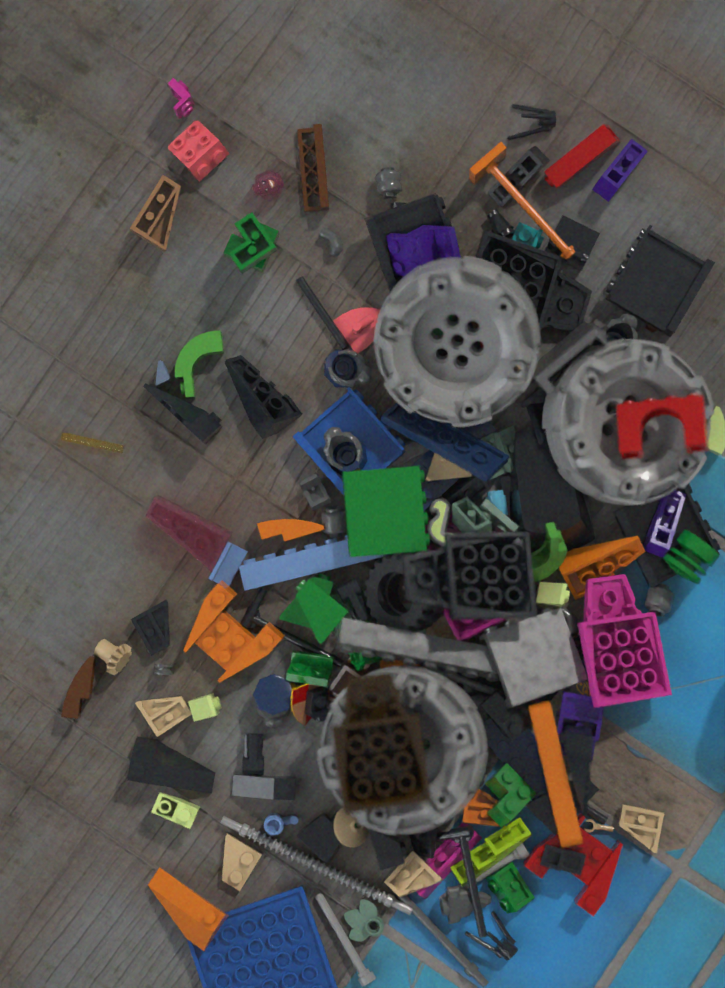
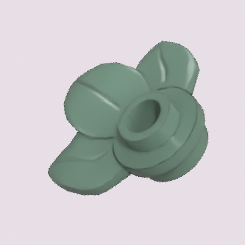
M361 899L359 909H352L344 913L346 922L353 928L349 938L354 941H364L369 936L376 937L383 932L384 922L377 916V907L367 899ZM371 922L377 923L378 926L376 929L370 928L369 925Z

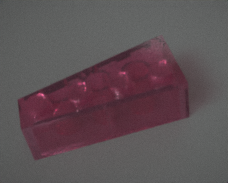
M159 495L154 497L146 514L148 519L166 534L170 535L181 547L183 546L211 572L233 533Z

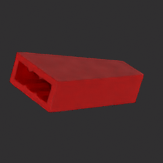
M601 125L544 172L547 175L545 180L551 187L561 188L621 142L609 125Z

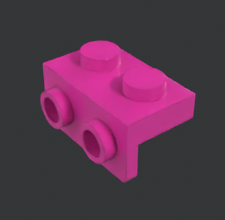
M173 78L167 84L171 93L179 100L173 109L176 116L180 119L183 116L187 117L193 111L194 102L190 95L191 93L188 91L189 88L181 80L177 82Z

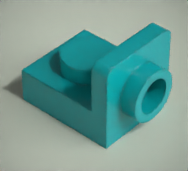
M519 222L512 240L540 248L544 237L541 236V229L537 230Z

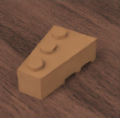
M162 175L129 229L163 252L167 248L181 188L179 184Z

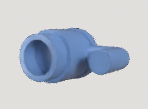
M271 813L265 818L264 829L269 835H278L282 832L285 825L297 824L299 817L297 815L282 817L278 813Z

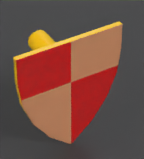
M292 682L290 683L292 688L291 709L297 721L306 726L312 718L305 714L307 691L320 686L311 684L298 686Z

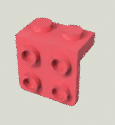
M198 120L194 121L168 146L170 152L188 168L199 182L229 155V152L220 140Z

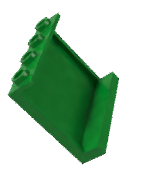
M420 466L342 472L349 557L427 551L426 546H430L429 533L425 534L428 516L427 512H423V504H426V493L421 488V483H424V471L420 470Z

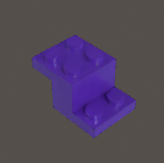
M422 225L408 234L391 233L386 236L395 276H405L419 265L422 266L438 259L461 258L454 227Z
M563 692L560 711H557L555 720L559 742L561 731L564 732L565 725L591 726L594 737V754L595 742L599 741L604 706L594 708L591 696ZM560 744L562 755L566 756L564 745Z

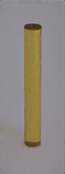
M64 432L61 436L62 441L123 453L124 445Z

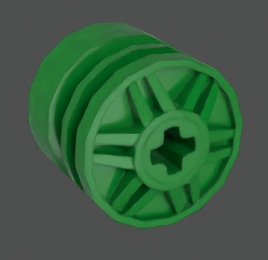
M684 529L676 539L677 543L682 547L681 550L670 547L669 551L675 558L665 554L663 560L679 576L699 584L701 579L695 572L705 576L707 573L701 567V564L712 567L720 555L702 539Z

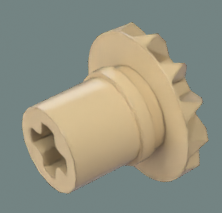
M102 639L97 644L94 655L106 662L108 673L116 675L122 671L123 667H126L132 652L131 647L127 644H122L118 647L106 639Z

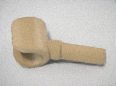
M593 819L586 820V822L593 823V829L584 828L586 832H593L594 830L613 832L614 829L612 826L597 824Z

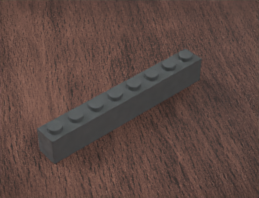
M342 618L338 625L335 648L341 649L343 653L351 654L357 652L362 653V656L368 658L378 656L389 662L398 660L410 666L416 664L424 665V668L430 670L440 668L445 669V672L451 674L460 672L465 673L467 677L476 678L481 676L493 682L500 680L488 646Z

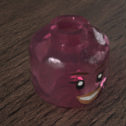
M272 169L257 174L255 176V184H252L256 196L260 195L264 200L280 195L282 188L285 187L280 173Z

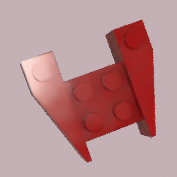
M580 813L577 815L583 844L566 848L587 855L581 876L573 874L585 883L574 901L594 917L607 898L623 844L617 840L610 849L580 827L586 817ZM552 833L538 843L530 852V856L523 862L526 868L541 879L549 870L548 867L540 865L545 845L561 847L558 833L556 835Z

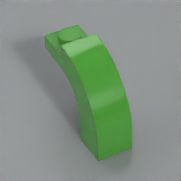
M221 330L202 333L194 337L183 347L177 358L175 378L184 379V382H180L182 395L185 394L187 399L196 398L193 372L199 360L208 355L224 353Z
M554 522L546 523L545 541L538 550L531 553L534 583L554 573L564 562L567 554L561 532L556 530Z

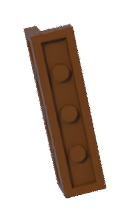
M313 124L314 128L297 129L304 212L329 210L322 124ZM314 133L315 141L310 147L302 142V134ZM303 146L307 149L305 153H303ZM309 152L316 156V162L312 167L304 162V157ZM311 172L318 177V183L313 188L306 183V178ZM312 193H315L320 198V206L308 207V198Z

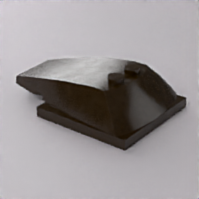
M390 673L347 679L345 719H343V724L331 726L344 814L431 802L419 714L407 715Z

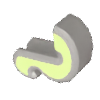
M444 498L434 500L430 506V513L434 518L429 522L428 533L431 542L438 548L445 546L444 535L447 531L452 510L450 503Z

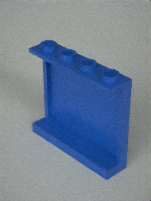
M350 387L347 388L348 392L307 428L301 433L298 431L292 436L343 495L342 475L330 467L323 451L326 443L323 437L329 428L338 427L341 429V432H350L365 445L368 461L362 470L386 469L406 452L403 448L405 443L398 435L394 438L389 432L391 428L380 422L376 417L378 414L371 405L366 406L362 402L364 397L357 389L353 391Z

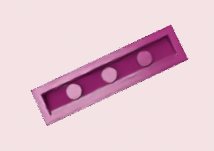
M461 823L457 828L469 826V824ZM475 830L474 836L468 841L470 851L482 839ZM452 839L445 840L435 851L434 857L428 858L425 861L443 880L451 872L450 867L463 859L460 843H456ZM441 882L416 892L419 896L426 899Z

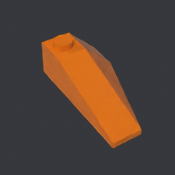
M638 536L585 546L568 551L559 569L574 599L577 600L585 596L586 580L615 576L614 572L621 566L626 567L643 554L645 550Z
M159 867L148 883L149 888L186 939L205 951L229 915Z

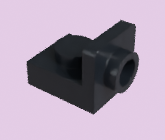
M320 686L308 690L306 695L305 714L318 722L325 721L329 709L326 708L328 689L326 687Z

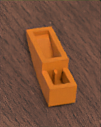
M279 519L257 523L262 540L282 534L284 542L325 530L323 525L298 519Z

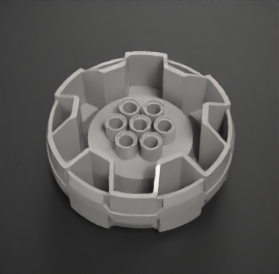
M471 256L438 259L422 266L419 265L406 274L385 299L377 318L374 335V351L377 365L385 379L384 386L395 401L410 413L415 411L429 419L451 423L453 427L473 426L492 420L494 414L500 413L513 404L523 391L526 390L537 367L541 346L537 313L533 302L530 301L524 289L510 275L502 272L501 267ZM455 314L459 317V320L452 322L448 316ZM470 321H477L479 327L473 329L468 323ZM440 328L444 334L437 336L432 330ZM459 334L463 337L464 340L462 342H456L454 341L453 336ZM480 341L484 344V347L477 349L473 346V343ZM444 348L448 354L445 356L439 355L437 350ZM465 355L468 361L460 362L457 356Z
M620 339L608 341L607 346L599 344L590 347L576 355V358L566 366L554 385L555 390L550 394L547 393L543 408L542 428L546 429L551 454L559 467L557 471L571 486L585 495H590L594 499L618 505H639L659 500L671 494L675 489L684 488L690 483L707 459L705 452L687 453L684 426L678 419L669 415L657 416L651 419L644 427L642 434L644 458L622 460L618 446L616 404H622L627 396L630 398V401L643 402V400L648 398L662 400L668 396L680 398L686 397L689 394L703 395L709 440L710 416L714 414V408L708 387L702 376H696L691 367L665 345L651 341ZM608 403L612 408L609 414L606 412V405ZM605 424L608 427V432L606 435H604L602 432V428Z
M392 666L370 672L364 676L390 673L407 715L413 714L414 702H421L423 704L420 728L422 740L426 738L431 743L428 750L424 749L431 802L349 814L357 818L358 823L375 831L389 834H413L444 824L462 811L470 802L476 790H478L486 770L488 760L487 738L482 719L476 710L477 706L458 684L429 669L416 666ZM346 688L330 706L331 709L327 714L321 734V748L318 749L319 768L327 789L331 788L334 797L342 807L343 802L338 769L335 764L336 755L331 726L343 724V719H345ZM378 810L383 812V817L378 816Z

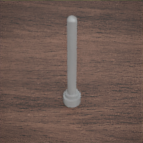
M522 843L500 862L477 877L476 883L515 859L519 860L522 858L524 860L530 856L525 845ZM460 884L457 885L459 889L469 888L468 884L463 887ZM446 893L442 894V895L439 897V900H440V898H445V897H446Z
M321 893L317 894V902L359 972L357 975L361 986L363 987L376 979L373 971L364 966L324 895Z

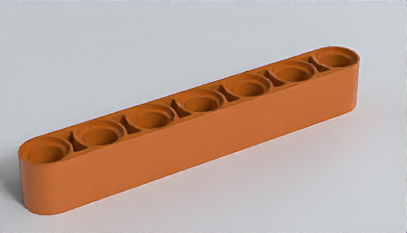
M549 701L528 706L561 848L583 844L551 704Z

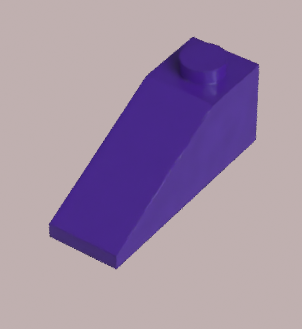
M631 139L603 173L592 190L609 202L648 151Z
M674 490L671 494L661 498L643 545L646 552L662 557L670 550L686 494Z

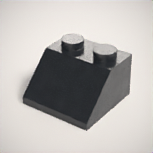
M368 828L380 871L405 863V857H408L404 842L400 843L399 838L393 834Z

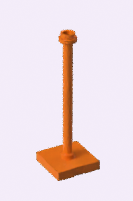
M500 142L469 169V179L475 185L487 173H491L562 252L560 256L568 260L576 253L572 245L570 247L567 246L497 168L498 164L506 158L507 147Z

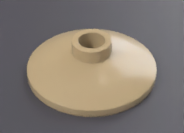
M343 807L337 812L334 819V832L339 842L347 847L362 845L369 835L368 827L358 823L357 818H354L349 813L344 814Z

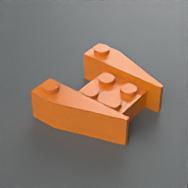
M223 580L205 597L183 650L186 653L196 644L226 671L218 679L219 683L267 656L285 636L269 622L255 637L225 611V608L238 594Z

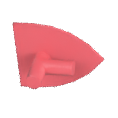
M357 308L333 320L356 353L359 354L373 343L376 322L381 309Z

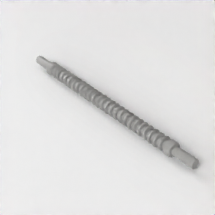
M223 816L220 822L239 832L240 836H247L248 840L254 839V843L258 841L259 845L264 844L265 848L268 846L270 850L275 849V853L281 852V856L285 854L286 858L291 857L292 861L295 859L298 864L301 862L302 866L307 865L308 869L312 867L313 871L318 870L319 874L324 873V877L328 875L330 876L329 879L334 878L335 882L340 881L341 885L345 883L346 887L351 886V890L357 889V893L361 891L362 895L367 894L368 898L371 896L373 900L378 899V903L383 902V905L388 908L392 906L408 915L413 910V908L395 899L394 895L390 893L385 894V891L380 892L379 888L376 890L374 886L370 887L369 883L364 884L363 880L359 882L358 878L353 879L352 875L350 877L347 876V872L343 874L342 870L337 871L336 867L326 866L325 862L320 863V859L316 861L314 860L315 857L310 858L309 854L304 855L303 851L299 853L298 849L293 850V846L287 847V843L283 845L282 841L277 842L276 838L273 840L271 836L267 837L266 833L261 834L260 830L256 832L255 828L250 829V825L246 823L242 825L226 816Z

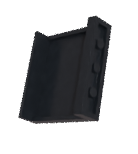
M434 193L364 218L389 292L404 276L394 275L386 236L391 233L408 234L422 225L452 227L450 218L445 217L443 212L446 206L442 196L438 197Z
M649 225L646 230L642 228L636 238L639 243L636 247L632 246L626 257L629 260L626 265L622 263L616 274L619 277L616 282L611 281L607 287L606 292L609 294L606 300L671 337L715 262L710 259L706 261L701 260L652 231V225Z
M688 483L684 488L675 489L686 494L671 547L679 551L682 547L677 543L676 539L686 529L706 542L719 554L720 546L715 538L712 539L709 533L711 528L706 519L703 520L700 515L702 509L698 501H694L691 496L693 491L690 484ZM661 499L646 504L627 505L612 512L625 538L638 536L642 545H644L647 532ZM645 551L635 559L649 588L655 587L659 583L678 575L663 560V556L659 557ZM670 551L666 553L675 558V556Z

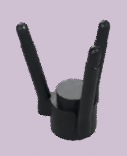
M512 104V108L538 113H522L521 117L537 119L538 126L542 127L508 136L507 139L513 140L540 132H549L550 128H555L556 112L549 111V109Z
M492 911L491 915L506 939L499 940L491 932H487V935L497 944L496 948L468 931L465 932V935L495 953L499 958L503 957L508 961L518 950L514 945L516 941L510 936L496 913Z

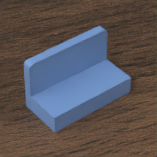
M227 542L209 580L216 583L223 580L230 587L248 551Z

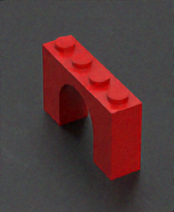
M689 394L686 397L680 398L668 396L662 400L648 398L643 400V402L624 401L622 404H616L619 451L622 460L644 458L643 429L651 419L661 415L675 417L683 424L687 453L709 451L703 395Z

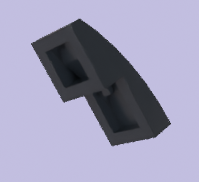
M546 844L540 865L581 876L587 855L575 850Z

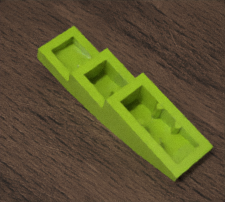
M520 817L485 838V843L470 851L475 878L500 862L532 835ZM461 860L450 867V869L463 887L468 884L464 862Z

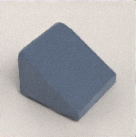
M161 360L158 361L156 386L160 387L172 380L165 363Z

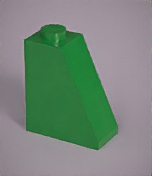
M318 574V577L313 576L311 578L326 593L331 594L334 582L330 581V576ZM295 597L280 615L279 619L311 628L297 597Z
M303 579L296 587L298 591L296 597L317 641L322 644L348 613V610L311 579L307 582Z

